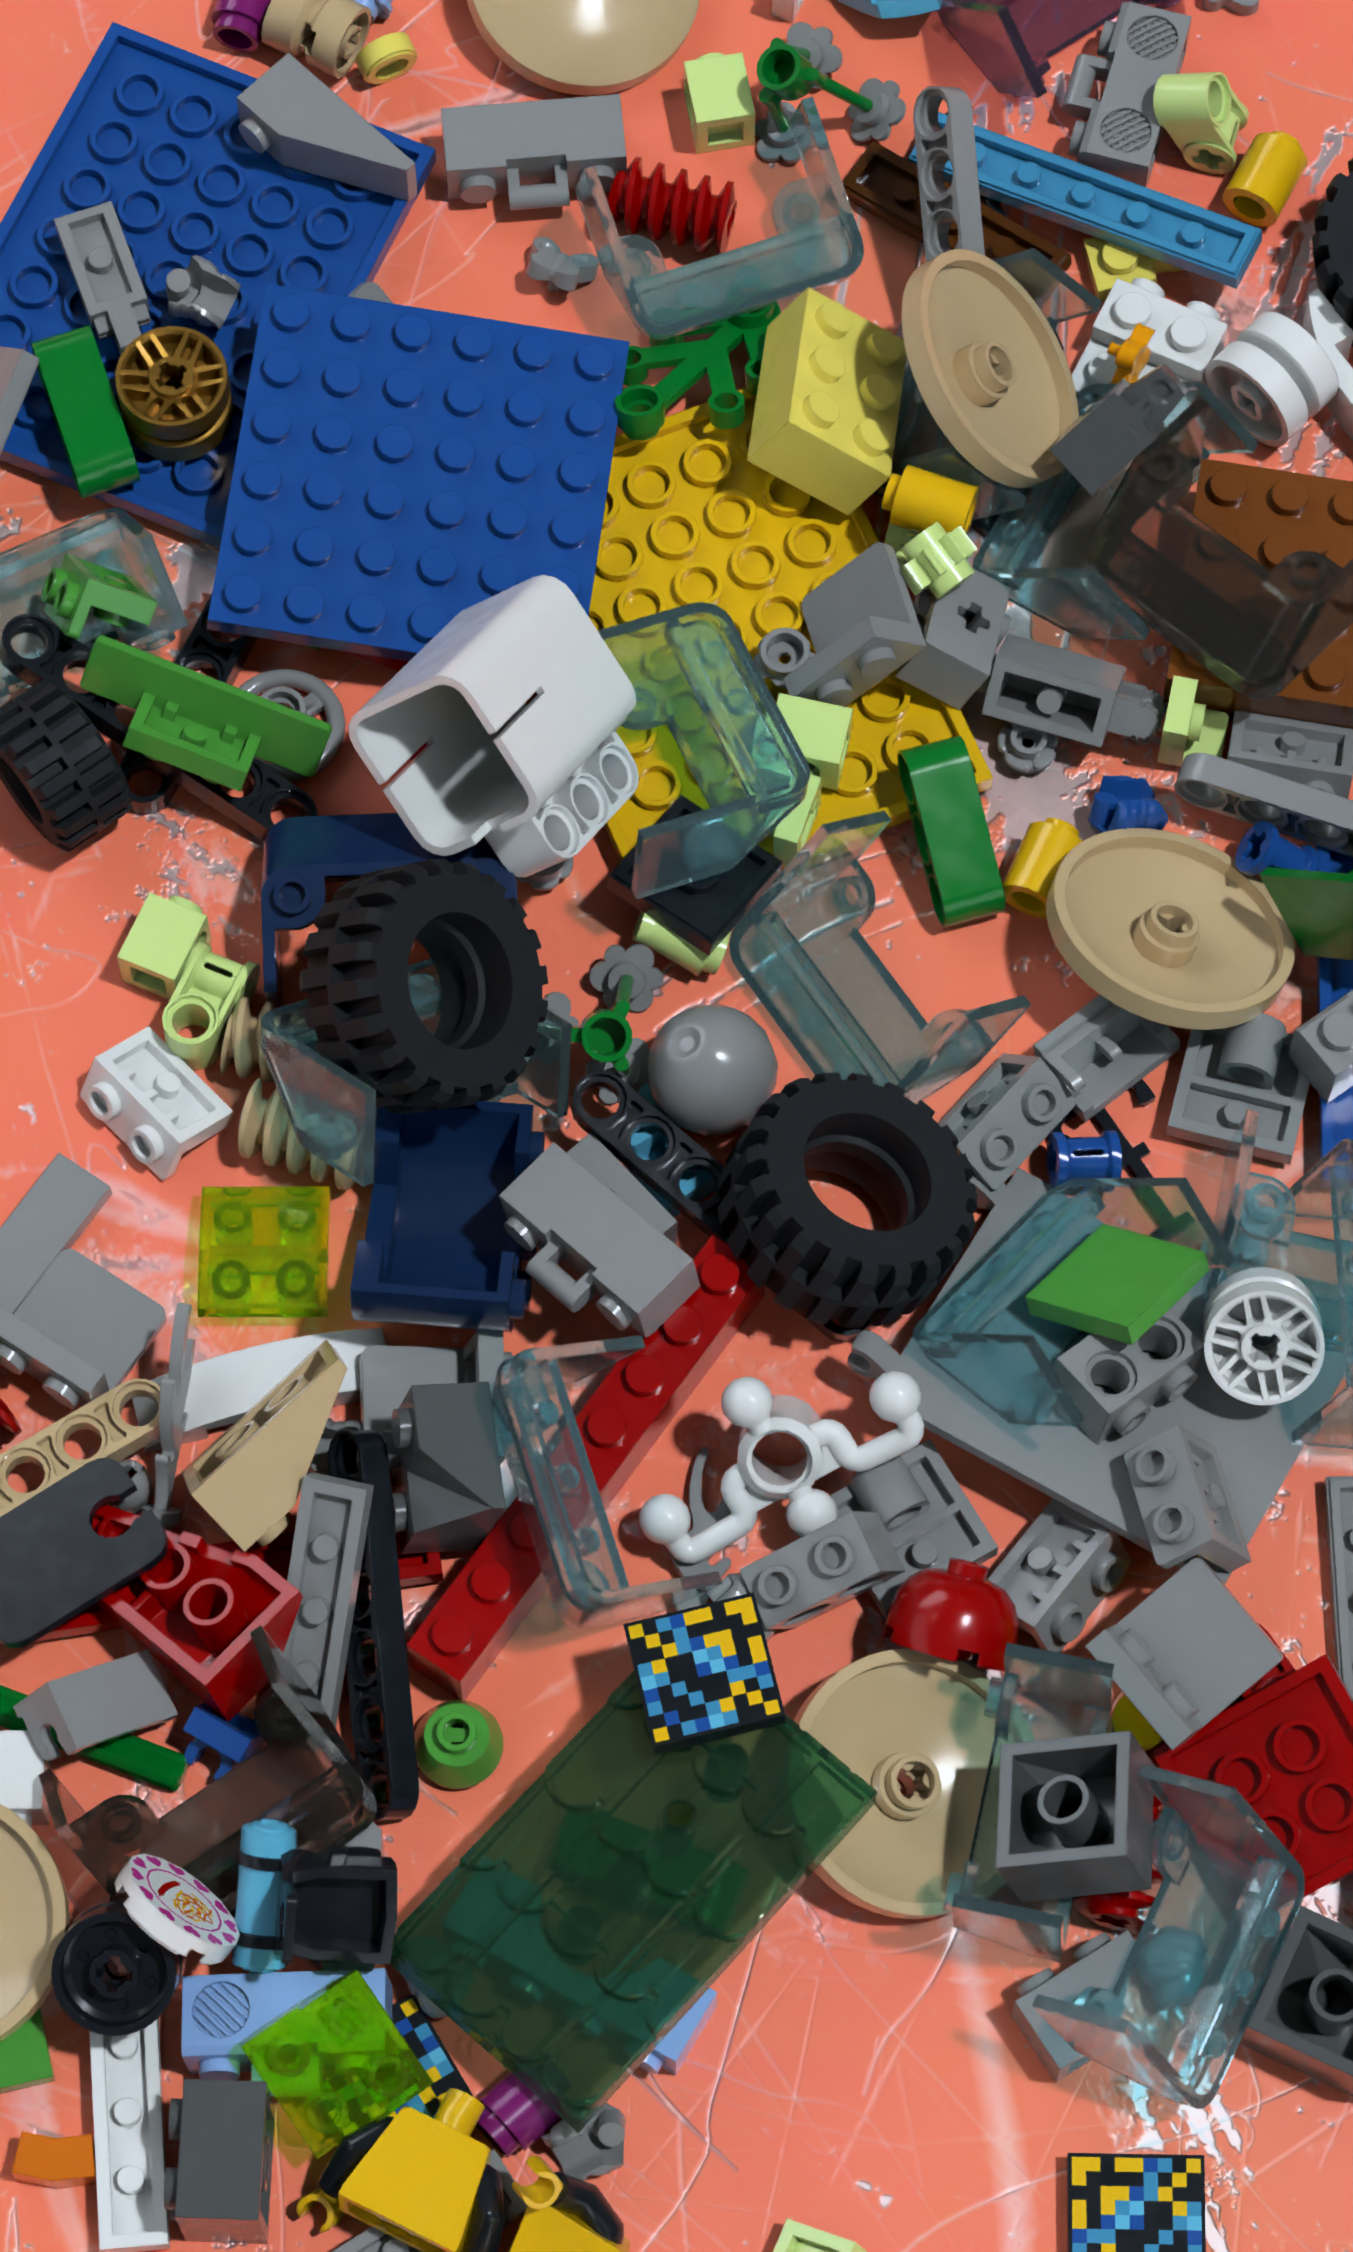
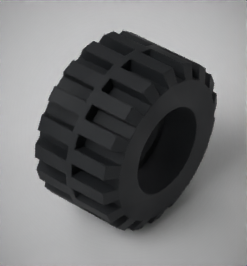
M43 679L0 708V779L26 817L50 843L63 851L70 852L132 810L130 789L116 758L85 712L63 689L49 680Z

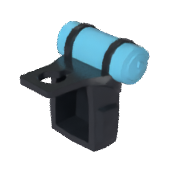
M263 1818L262 1820L245 1823L242 1826L240 1846L236 1850V1862L239 1864L235 1922L240 1935L237 1944L232 1949V1964L241 1967L243 1970L250 1971V1973L277 1972V1970L285 1968L287 1963H292L294 1956L319 1960L323 1970L335 1972L339 1970L372 1972L375 1964H390L397 1921L396 1862L391 1857L382 1856L379 1849L346 1847L345 1845L331 1846L328 1853H316L312 1850L297 1849V1830L285 1822L276 1819Z

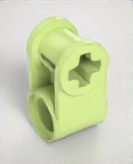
M1222 72L1163 74L1159 77L1153 94L1155 116L1158 123L1166 129L1182 152L1184 160L1191 167L1209 174L1220 175L1232 171L1237 159L1236 152L1233 149L1238 131L1246 127L1249 112L1247 107L1240 102L1231 89L1227 77Z
M203 941L198 942L190 953L180 981L164 1008L162 1015L166 1044L193 1071L205 1069L212 1065L220 1056L228 1019L242 996L248 997L250 1003L260 975L259 964L248 961L243 965L213 953L211 945ZM190 1025H198L207 1029L204 1034L197 1038H185L178 1034L181 1029Z

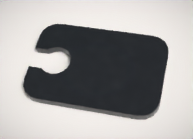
M98 1458L90 1461L0 1517L1 1645L8 1648H22L32 1644L155 1567L164 1559L168 1551L169 1540L163 1526L152 1510L136 1518L131 1527L124 1534L117 1537L106 1538L98 1535L93 1530V1517L101 1506L111 1501H122L138 1491L127 1471L118 1461L110 1458Z

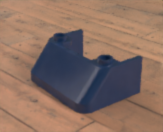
M398 813L285 818L277 822L269 830L264 841L261 912L264 994L266 999L273 1002L274 1008H283L280 931L301 930L314 923L326 902L325 882L352 881L359 879L362 874L430 859H446L450 863L461 861L473 865L481 871V875L489 874L507 889L504 894L506 899L515 898L519 902L518 877L505 868L485 837L476 845L453 855L441 856L432 854L421 847L414 839Z

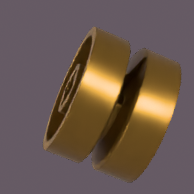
M166 326L141 334L125 348L117 363L115 382L122 420L130 440L141 451L151 457L172 462L188 461L201 457L219 445L226 436L233 418V404L227 365L219 347L209 337L191 328Z

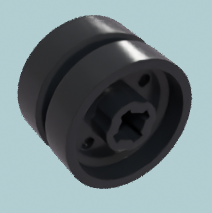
M125 1894L99 1899L79 1913L58 1944L51 1969L54 1993L65 2013L83 2028L108 2036L135 2033L158 2019L165 2011L178 1988L186 1965L185 1956L177 1955L166 1949L145 1933L127 1913L128 1910L123 1905L129 1897ZM112 1956L120 1957V1963L126 1968V1973L118 1972L119 1967L114 1964L111 1959Z

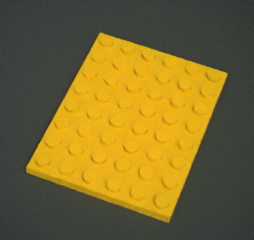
M746 387L737 390L742 393L745 399L746 418L736 428L720 429L713 426L709 421L708 402L665 417L664 424L653 438L633 440L624 433L615 436L588 617L627 675L636 693L635 708L628 714L626 720L616 732L637 765L639 775L638 787L634 794L604 825L620 862L680 795L773 855V838L765 836V832L775 801L758 795V770L761 762L765 760V752L755 750L762 714L774 715L779 693L787 695L789 693L787 688L773 685L771 679L761 678L755 670L754 657L756 654H759L758 644L762 638L775 629L792 628L802 633L810 642V652L816 654L801 609L804 597L871 545L879 542L862 504L847 516L747 461L757 395L750 393ZM786 655L779 658V661L783 664H787L791 660ZM897 669L846 707L853 708L852 729L838 790L821 787V805L800 862L911 820L898 768L897 754L899 750L961 736L970 756L979 793L991 789L993 776L961 710L895 677ZM783 865L782 869L787 868L789 866Z

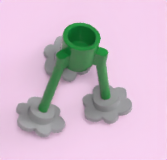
M804 22L794 23L787 32V43L780 38H774L770 43V47L763 52L757 63V76L760 83L764 86L759 93V100L768 106L769 109L767 119L759 120L755 124V135L760 139L757 144L759 156L767 162H774L783 158L786 163L791 164L801 159L803 151L814 149L819 144L821 133L819 128L813 123L814 114L812 110L808 107H799L795 110L792 104L782 101H793L802 98L809 93L811 88H820L850 104L848 115L854 120L851 125V135L855 140L861 143H866L872 138L877 141L886 140L891 133V126L900 123L906 113L905 102L898 97L900 93L898 83L892 80L883 83L877 78H870L862 84L859 93L832 80L827 74L838 71L843 62L841 50L837 46L832 45V31L827 27H818L814 30L811 25Z
M634 944L625 950L620 945H611L605 951V961H599L594 964L589 976L592 986L598 991L604 992L603 1001L611 1009H597L589 1013L582 1020L580 1026L579 1021L574 1016H569L571 1002L565 994L560 992L546 994L542 999L548 1001L547 1016L544 1022L538 1023L536 1030L542 1036L533 1056L526 1058L533 1060L542 1055L549 1061L558 1062L568 1055L570 1042H580L586 1053L593 1058L586 1065V1075L596 1071L611 1072L639 1093L640 1088L648 1083L646 1069L650 1049L644 1040L632 1038V1030L625 1017L629 1010L641 1012L650 1007L654 995L652 990H656L662 985L663 973L658 968L653 967L654 954L648 946ZM597 1086L600 1088L599 1097L603 1103L607 1105L618 1103L617 1096L612 1090Z

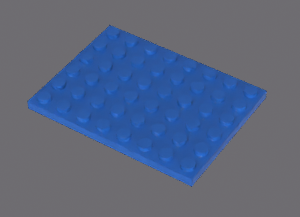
M112 22L0 223V346L23 349L33 355L30 342L89 325L121 414L115 382L116 367L120 358L119 351L113 335L99 339L95 328L92 329L53 220L111 201L148 298L150 308L148 312L151 323L139 327L141 334L155 328L180 326L191 328L209 337L219 347L226 361L233 404V418L226 436L219 445L207 454L188 461L172 462L151 457L141 451L129 438L141 481L91 497L220 549L265 283L348 296L359 284L373 282L436 163V151L432 147L371 124L415 163L418 194L410 201L283 166L266 150L263 153H258L252 149L243 139L238 129L240 120L236 97L254 83L257 78ZM193 255L210 260L221 274H227L242 285L220 330L214 326L207 327L196 324V321L191 318H177L168 313L167 275L176 268L186 269ZM36 369L1 452L0 459L78 491L38 370Z

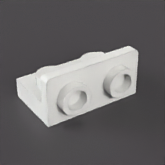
M149 1026L94 1057L80 1092L81 1099L87 1104L91 1113L97 1119L103 1121L130 1148L135 1158L141 1163L146 1164L161 1180H165L175 1173L183 1153L227 1128L234 1112L178 1055L170 1050L168 1045Z

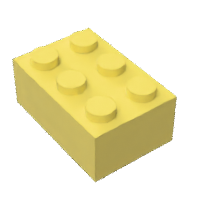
M807 287L767 326L747 461L847 516L850 515L891 476L907 355L904 340L845 308L840 303Z

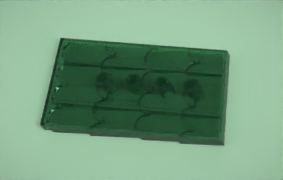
M634 1670L607 1698V1703L547 1764L545 1772L460 1858L459 1865L398 1927L394 1935L390 1965L579 2133L875 1803L877 1791L856 1773L853 1774L848 1766L808 1732L801 1730L800 1726L786 1714L787 1723L655 1755Z

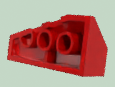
M104 1504L96 1511L92 1527L100 1536L106 1538L117 1537L124 1534L131 1527L133 1521L140 1516ZM164 1529L169 1540L168 1551L164 1559L155 1567L97 1602V1604L145 1649H149L150 1654L181 1683L229 1722L275 1676L303 1596L297 1588L254 1554L237 1548L234 1552L205 1543L201 1536L183 1531L180 1535Z

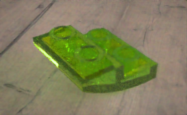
M330 1186L202 1187L198 1256V1317H328L331 1222Z
M357 1969L305 1998L238 2043L262 2080L267 2082L270 2092L316 2159L337 2146L343 2137L372 2120L378 2123L434 2083Z

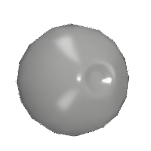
M710 1004L689 1008L673 1016L658 1031L648 1054L646 1079L658 1109L675 1125L704 1136L728 1134L751 1123L761 1106L770 1098L776 1086L778 1061L766 1031L752 1017L735 1008L721 1004Z

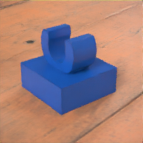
M204 1702L194 1707L183 1728L185 1732L196 1737L187 1746L184 1757L189 1765H193L200 1761L207 1747L213 1748L218 1752L221 1759L220 1767L213 1779L222 1782L236 1773L240 1762L260 1753L269 1734L264 1731L263 1725L241 1712H238L228 1722Z

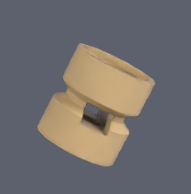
M271 0L262 25V42L282 53L287 54L289 52L294 58L305 53L307 64L339 79L344 77L352 68L357 54L365 45L371 25V10L354 0Z

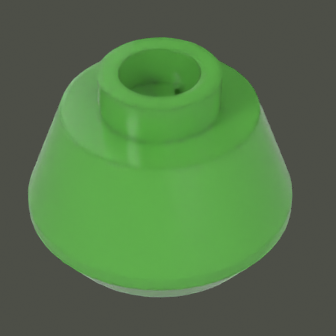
M452 1700L436 1705L422 1717L414 1732L418 1767L429 1780L445 1788L465 1789L480 1784L495 1771L502 1757L503 1735L497 1720L487 1709L471 1701Z

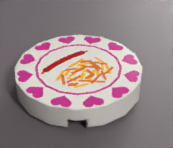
M139 1854L132 1856L118 1873L114 1882L117 1893H124L126 1891L129 1897L123 1903L128 1910V1915L145 1933L169 1951L186 1957L191 1950L203 1954L200 1957V1964L212 1965L223 1962L237 1944L240 1934L235 1919L222 1901L203 1883L184 1869L163 1858Z

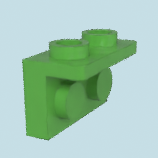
M67 553L64 555L60 568L54 566L49 571L41 596L42 602L46 603V614L66 636L77 640L81 635L90 608L94 609L93 616L110 624L128 628L130 620L150 625L158 604L133 576Z

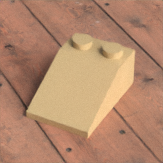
M327 1339L182 1471L191 1496L244 1552L255 1542L261 1547L266 1546L290 1522L286 1514L295 1506L302 1487L303 1476L307 1475L348 1369L336 1349Z

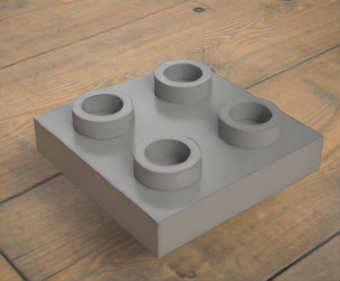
M1260 1013L1249 1022L1229 1028L1213 1030L1191 1029L1165 1135L1290 1165L1310 1085L1307 1078L1288 1057L1293 1034L1286 1033V1026L1280 1020L1264 1013Z
M931 1439L873 1469L857 1472L851 1478L848 1486L830 1495L836 1503L838 1518L851 1511L878 1512L905 1572L868 1590L884 1618L887 1616L896 1590L909 1576L926 1568L947 1569L950 1557L982 1564L997 1555L998 1546Z

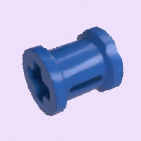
M1260 821L1249 828L1242 837L1237 848L1235 863L1239 871L1250 876L1260 874L1267 867L1317 871L1320 864V855L1317 849L1311 845H1296L1281 837L1275 825L1266 821Z
M1105 1130L1102 1132L1101 1137L1066 1138L1063 1132H1051L1047 1140L1046 1169L1048 1181L1052 1189H1063L1069 1182H1102L1106 1188L1117 1187L1122 1173V1151L1118 1133L1115 1130Z

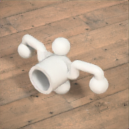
M899 1371L883 1373L873 1382L869 1391V1402L872 1410L881 1419L895 1423L897 1428L857 1446L851 1433L842 1423L834 1419H820L809 1403L795 1396H772L770 1389L765 1383L753 1377L747 1376L735 1379L726 1386L721 1398V1407L724 1415L731 1423L741 1427L737 1463L725 1471L720 1486L722 1497L731 1514L690 1537L688 1530L690 1528L691 1515L687 1505L677 1496L666 1493L651 1497L640 1510L639 1524L643 1534L650 1541L665 1545L675 1559L683 1563L694 1564L707 1559L747 1535L757 1521V1512L779 1499H789L786 1507V1519L789 1527L799 1537H803L838 1519V1509L835 1501L825 1491L812 1488L811 1486L815 1480L840 1467L856 1472L867 1471L915 1448L924 1435V1422L918 1411L921 1404V1391L918 1383L910 1375ZM775 1432L788 1433L796 1437L803 1444L807 1456L800 1462L789 1466H776L762 1460L754 1451L757 1442L766 1435Z

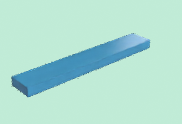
M938 112L939 126L943 129L947 121V115ZM974 125L980 195L1235 289L1238 288L1262 241V229ZM916 145L908 158V161L917 165ZM948 160L943 171V181L951 184L953 168Z

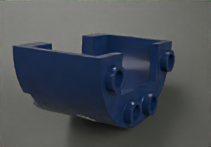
M480 1101L474 1105L411 1114L390 1113L384 1107L377 1108L372 1141L373 1188L365 1240L357 1241L350 1288L351 1312L354 1320L511 1333L515 1319L524 1318L525 1310H529L532 1277L526 1271H522L523 1260H531L536 1255L537 1246L531 1252L527 1251L506 1231L503 1224L507 1221V1217L499 1195L544 1152L545 1132L533 1131L534 1105Z

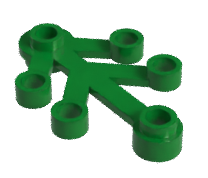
M743 287L729 294L722 310L686 315L663 313L654 316L648 323L649 344L651 347L629 346L623 385L631 386L622 389V394L615 397V408L618 415L617 425L624 431V434L633 440H647L656 436L665 422V410L706 373L711 390V395L708 398L710 423L720 429H732L740 426L746 418L745 399L742 393L736 391L728 354L744 341L749 358L745 365L746 388L750 393L757 395L767 326L781 313L780 307L774 301L772 294L760 287ZM714 333L705 340L685 342V336ZM677 366L655 386L639 384L646 380L649 374L648 370Z

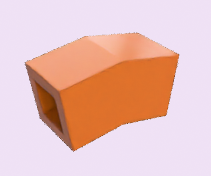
M21 2131L11 2173L16 2181L54 2189L96 2184L94 2138L92 2134L53 2138Z

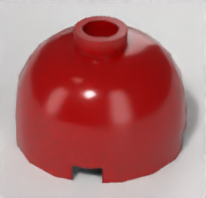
M950 1557L947 1569H923L909 1576L896 1590L887 1612L882 1636L891 1638V1642L953 1662H956L957 1658L971 1660L972 1655L979 1657L976 1667L1008 1671L1011 1668L1017 1645L1019 1622L1015 1604L1007 1592L1000 1586L986 1580L988 1567Z

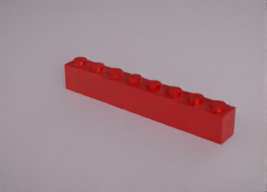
M711 1235L693 1260L700 1287L652 1335L645 1338L642 1334L638 1333L406 1644L409 1666L456 1699L465 1700L763 1298L765 1285L759 1289L747 1276L746 1272L749 1266L744 1259L736 1261L728 1244L714 1235Z

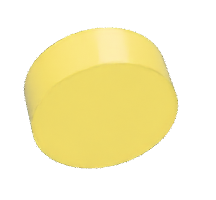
M395 32L379 37L367 44L359 51L355 62L367 83L383 84L408 72L414 66L418 54L408 34Z

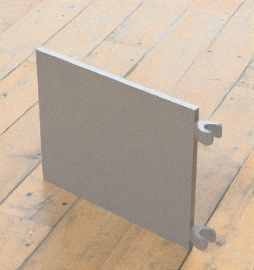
M1019 1167L1007 1185L1003 1183L997 1190L989 1189L973 1173L968 1184H975L978 1208L991 1211L902 1354L897 1353L881 1336L872 1331L863 1330L852 1343V1352L847 1360L849 1368L862 1376L877 1379L883 1373L899 1371L910 1375L918 1383L921 1391V1404L918 1411L923 1419L924 1428L1152 1552L1151 1545L1125 1464L1124 1454L1127 1450L1176 1425H1180L1216 1447L1246 1545H1248L1353 1362V1347L1323 1332L1325 1354L1322 1367L1316 1379L1297 1397L1275 1405H1253L1237 1400L1226 1393L1211 1376L1203 1349L1194 1370L1198 1377L1184 1394L1173 1401H1169L1164 1396L1149 1407L1151 1411L1147 1418L1132 1432L1122 1436L1116 1431L1097 1445L1045 1390L1056 1359L1091 1333L1030 1315L1025 1296L1103 1223L1132 1232H1139L1060 1189H1052L1050 1184ZM1212 1271L1206 1273L1170 1308L1203 1344L1202 1319L1205 1305L1215 1288L1225 1280V1278ZM1143 1350V1353L1148 1357L1163 1360L1157 1353ZM1095 1385L1097 1389L1104 1393L1116 1394L1108 1386ZM1195 1555V1556H1193V1557H1191V1558H1189V1559H1187V1560H1185V1561H1183V1562H1181V1563H1179V1564H1177V1565H1175V1566H1177V1567H1179V1568H1182V1567H1183L1184 1565H1186L1191 1559H1193V1558H1195V1557H1197V1556ZM1203 1558L1221 1581L1226 1584L1232 1572L1229 1573Z

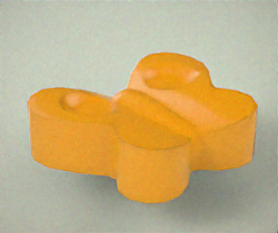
M1137 323L1131 336L1124 341L1122 346L1111 342L1107 353L1116 357L1115 365L1117 369L1109 391L1123 378L1130 385L1138 380L1141 371L1145 368L1150 358L1151 350L1147 345L1156 330Z

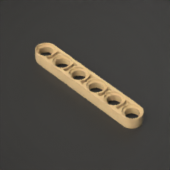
M134 1378L123 1382L1 1453L0 1517L90 1461L98 1458H110L120 1462L160 1437V1387L148 1379ZM147 1397L158 1405V1413L149 1424L133 1426L126 1423L121 1417L124 1405L132 1398ZM81 1429L94 1431L102 1439L98 1452L87 1459H75L65 1451V1443L68 1437ZM22 1463L37 1464L45 1471L42 1484L36 1490L28 1493L17 1492L8 1485V1476L12 1469Z

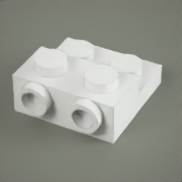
M1117 278L1092 326L1091 338L1072 373L1077 402L1084 407L1090 408L1109 391L1117 369L1115 365L1116 357L1107 353L1111 342L1122 346L1124 341L1131 336L1137 323H1141L1156 331L1147 345L1151 350L1150 358L1138 379L1164 363L1188 389L1187 394L1163 421L1165 428L1158 436V438L1175 445L1207 382L1205 376L1207 364L1224 348L1228 324L1221 322L1219 313L1212 306L1204 302L1190 301L1185 307L1164 298V290L1149 279L1134 278L1130 284Z

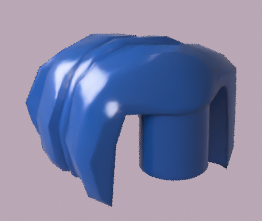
M1103 775L1099 792L1094 795L1088 822L1096 834L1126 828L1163 830L1168 823V815L1162 805L1155 799V794L1146 779H1136L1123 775Z

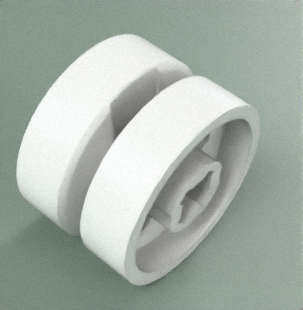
M1268 311L1261 313L1238 335L1237 340L1229 343L1207 364L1205 369L1208 387L1225 414L1249 436L1272 447L1283 446L1307 423L1308 417L1316 415L1336 396L1339 389V378L1336 369L1321 345L1299 324L1276 312Z
M1249 1268L1226 1278L1210 1295L1205 1305L1202 1319L1205 1360L1211 1376L1226 1393L1237 1400L1253 1405H1275L1297 1397L1313 1383L1323 1364L1325 1341L1319 1306L1312 1292L1301 1280L1288 1272L1275 1268Z

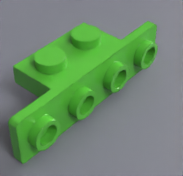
M104 635L97 636L80 682L82 689L136 710L124 739L123 747L139 752L151 760L165 762L201 776L210 783L224 785L241 792L254 756L307 777H313L332 732V726L327 722Z

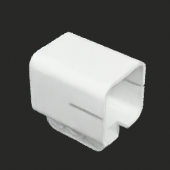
M540 575L532 577L462 610L352 716L348 726L349 738L354 749L378 785L385 783L427 742L428 745L382 790L421 847L432 854L448 856L476 845L485 837L505 868L517 877H528L577 855L634 794L638 787L639 775L637 765L616 732L636 706L635 690L574 593L565 583L552 576ZM536 692L538 695L526 705L525 702Z

